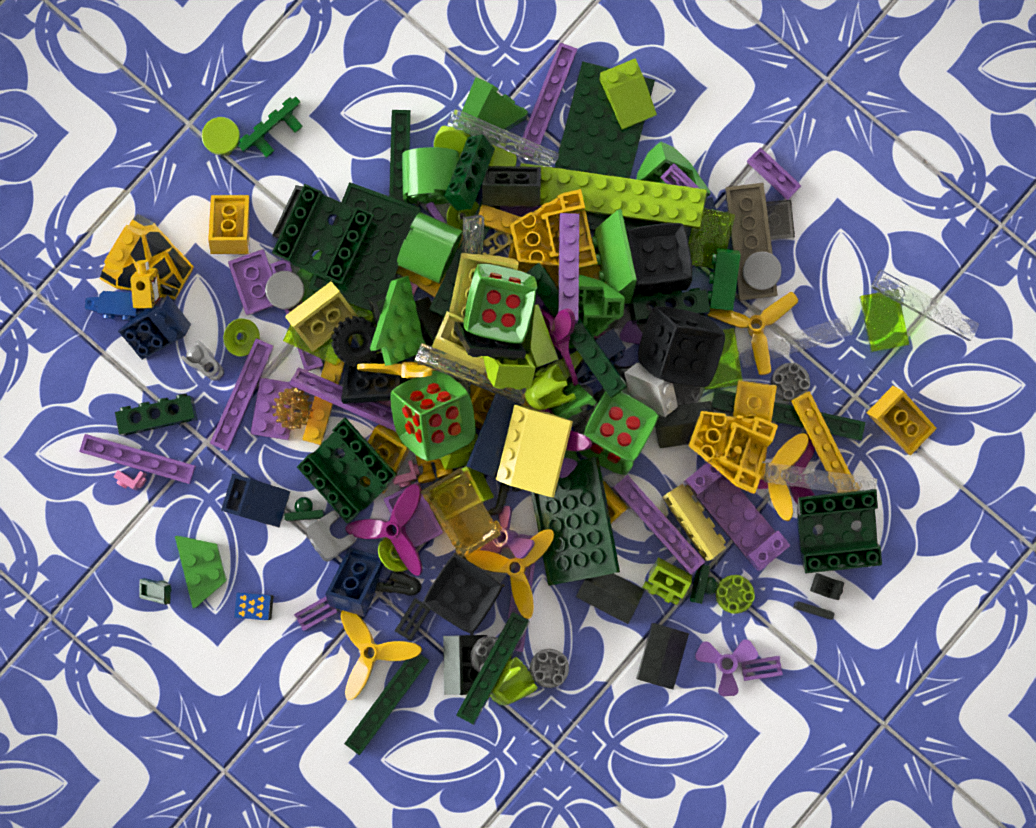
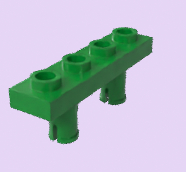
M296 96L293 99L289 97L282 103L284 107L279 111L277 109L272 111L265 123L261 121L253 128L255 131L251 135L245 134L239 140L240 144L238 145L242 152H246L251 146H256L266 158L270 156L274 149L264 139V135L281 121H284L294 133H297L303 125L292 113L301 105L300 100Z

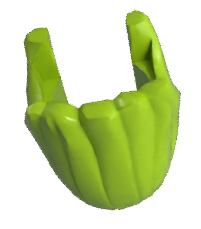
M557 363L532 381L531 388H526L525 392L527 403L537 410H546L547 408L571 402L576 399L574 393L568 396L563 394L564 387L568 385V380H566Z
M514 657L508 662L490 696L494 702L506 706L530 695L538 687L534 683L535 681L532 679L527 667L521 660Z

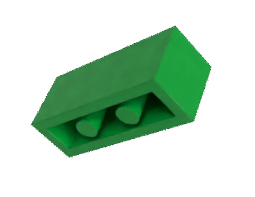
M717 248L716 254H712L711 265H714V271L710 272L709 284H712L711 291H707L710 308L733 311L741 257L740 251Z

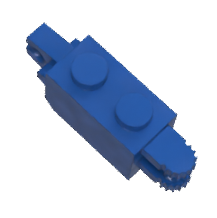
M103 290L99 297H87L85 300V309L97 312L103 316V319L114 320L115 317H122L124 321H131L143 312L140 311V308H133L132 293Z

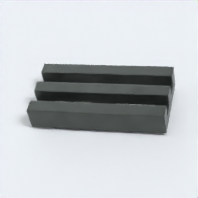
M414 598L396 627L395 632L411 641L431 609ZM417 603L419 607L404 631H401V627ZM422 608H425V612L409 636L407 632Z
M796 601L793 609L833 620L835 615L832 611Z

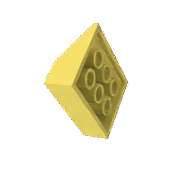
M461 253L449 312L461 318L465 317L467 298L477 264H492L518 270L519 264L517 259L494 255Z
M514 405L496 480L513 487L554 497L573 421L530 406Z
M682 483L662 498L704 561H709L726 548L724 546L726 541L720 533L716 534L713 529L715 527L714 523L709 517L706 519L702 513L704 509L699 501L695 503L691 497L694 494L689 486H684Z

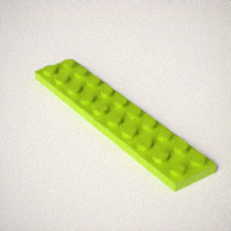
M525 163L520 164L522 167H541L540 205L551 202L562 193L581 189L586 212L612 215L621 209L624 218L658 223H682L685 227L701 228L707 196L706 189Z

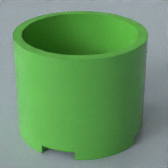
M439 147L416 148L403 152V201L410 204H417V201L424 204L433 202L434 205L450 204L444 195L459 161V152Z
M419 212L411 225L413 229H410L406 240L404 239L397 262L399 266L440 284L454 259L463 231Z

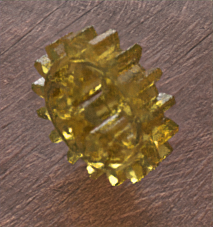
M297 388L284 389V392L278 393L280 398H274L277 404L272 406L273 409H276L273 416H278L276 422L282 423V428L288 427L290 430L301 429V425H307L306 419L312 418L308 415L309 412H313V409L309 408L312 401H307L309 395H303V390H298ZM284 404L291 405V408H285Z

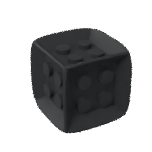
M682 223L648 225L626 231L636 275V284L632 298L637 294H645V296H652L656 292L670 294L674 290L685 291L692 283V260L686 229Z
M654 307L649 314L641 337L638 360L650 374L666 382L694 387H707L716 373L724 348L725 333L711 319L698 313L670 307Z
M453 553V556L433 582L422 604H425L433 612L473 636L474 631L484 620L498 598L502 587H505V585L500 584L491 575L468 560L458 556L457 553Z

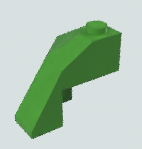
M475 77L457 127L468 129L470 137L483 134L486 139L497 138L526 120L528 111L523 107L515 105V101L506 94L501 96L497 93L498 88L493 84Z
M659 142L647 153L637 173L636 180L666 184L660 177L674 163L700 189L707 190L706 198L711 194L692 164L678 150L663 142Z
M579 275L578 316L593 337L595 335L598 336L608 328L610 323L623 316L625 297L601 280ZM569 340V348H575Z

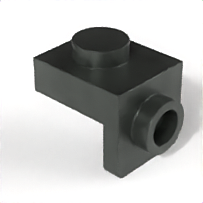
M816 573L810 591L830 599L839 600L843 593L844 582Z

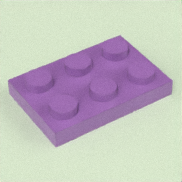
M262 249L228 261L246 315L248 316L274 307L266 296V284L273 273L265 250Z
M260 378L250 434L289 441L298 388L289 385L290 382Z
M406 488L383 499L390 514H392L397 500ZM423 491L414 516L405 526V532L415 548L444 534Z

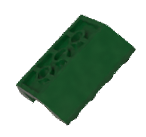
M304 184L272 254L320 278L342 285L374 218V214L359 207L355 209L324 195L322 191ZM331 216H337L339 218V221L336 225L329 224V218ZM316 250H321L323 253L319 260H315L312 257L313 252Z
M345 417L332 430L333 433L316 451L307 455L297 468L348 524L369 507L394 482L397 473ZM338 448H342L344 450V457H341L338 454ZM364 476L370 479V485L364 483Z
M877 489L798 497L797 523L799 547L805 574L882 565L881 546L877 541L875 509H878ZM854 521L861 522V527L858 530L851 528ZM816 525L823 526V531L820 534L813 533V528Z

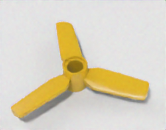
M789 292L763 310L761 315H753L750 318L731 310L710 308L708 316L738 328H747L748 334L752 337L751 345L758 374L767 375L771 373L767 337L764 335L765 326L772 325L798 303V298L793 292ZM759 324L761 328L755 329L751 325Z

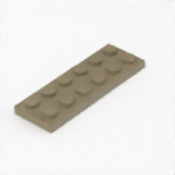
M764 182L725 187L732 249L740 251L741 254L737 278L739 301L778 296L777 285L767 290H756L750 287L742 276L743 265L749 256L756 252L773 254Z

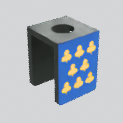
M237 592L234 618L271 620L274 596Z

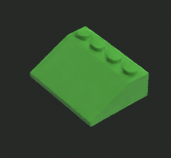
M619 209L595 229L594 236L591 238L597 251L596 258L598 264L596 265L600 266V271L598 272L599 280L625 297L624 304L631 303L636 284V275L622 210Z

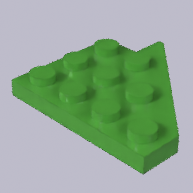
M409 276L391 281L371 343V351L382 350L385 366L393 365L426 351Z

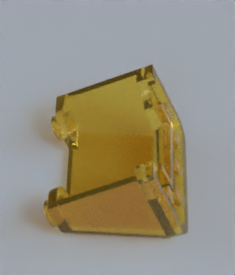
M460 467L422 490L421 494L433 510L452 545L455 547L458 556L466 559L501 536L500 531L503 529L497 520H492L471 485L470 481L473 479L467 470L463 472Z

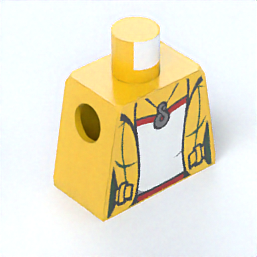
M139 260L136 262L137 271L131 276L133 308H152L163 296L158 270L156 268H149L148 260Z

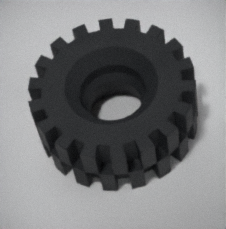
M353 316L351 319L347 317L343 323L342 321L338 323V328H334L333 331L335 333L331 336L333 340L331 345L335 354L345 364H351L352 367H356L357 364H364L366 362L370 364L372 358H377L376 353L380 352L381 349L370 350L376 327L371 321L366 320L364 317L358 318ZM354 334H360L363 337V344L359 348H352L349 345V338Z

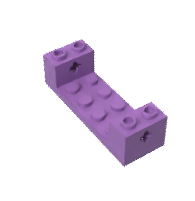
M708 462L683 481L757 571L762 570L791 546L779 531H775L740 488L735 486Z

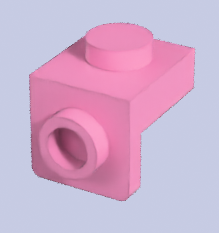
M412 460L408 461L411 472L398 475L394 480V485L404 488L410 486V482L418 480L417 475H420L417 464H413Z
M117 470L113 477L118 479L116 483L123 488L130 487L137 490L145 484L147 474L140 471L136 478L132 479L125 473Z

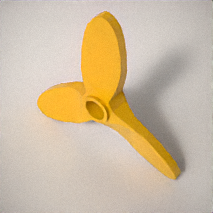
M402 362L385 366V364H357V370L400 375L402 378L427 377L432 375V371H443L444 369L441 366L417 364V362Z
M805 433L797 434L788 440L777 451L771 462L761 464L758 473L761 475L760 479L768 482L773 506L784 521L792 519L793 505L788 487L782 479V474L794 466L806 450L809 439ZM770 470L777 471L774 476H768L767 473Z
M547 529L533 536L531 540L535 543L534 547L523 559L516 557L509 559L498 553L483 550L469 551L465 554V557L469 562L483 570L507 573L510 576L512 594L519 612L524 618L531 619L534 613V601L525 571L526 568L538 561L548 550L554 539V532ZM514 563H519L521 567L517 573H512L511 566Z
M341 611L344 629L350 640L360 650L361 655L347 682L345 690L347 700L355 699L362 692L370 678L376 661L407 660L417 657L423 651L418 644L405 641L386 642L378 645L374 642L369 628L359 615ZM370 648H373L375 652L372 658L368 655Z

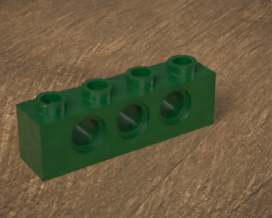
M483 134L467 138L444 195L456 211L472 209L494 154L495 148Z
M692 288L688 292L674 290L670 294L656 292L652 296L637 294L633 296L634 298L629 303L632 325L647 322L651 311L647 308L646 304H651L653 307H666L665 302H670L673 308L692 311L705 317L710 312L707 290H700V288ZM684 300L690 301L691 307L686 306Z
M187 394L176 395V399L172 400L161 398L154 404H150V402L139 403V407L135 408L125 406L119 408L120 411L115 412L118 432L121 436L198 420L194 399ZM178 405L179 412L172 415L170 412L171 407ZM159 409L160 416L157 419H153L152 412ZM140 413V422L134 423V415Z

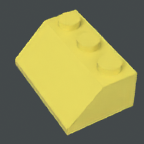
M330 282L285 317L313 352L327 342L332 334L334 335L335 332L333 330L335 327L338 328L340 321L343 323L345 318L349 317L351 319L353 316H357V314L336 286Z
M447 311L429 352L483 375L486 370L483 356L476 358L468 355L454 330L455 322H464V318Z

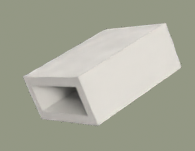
M636 363L624 372L630 397L650 407L663 417H666L678 407L673 383L654 377L640 363Z

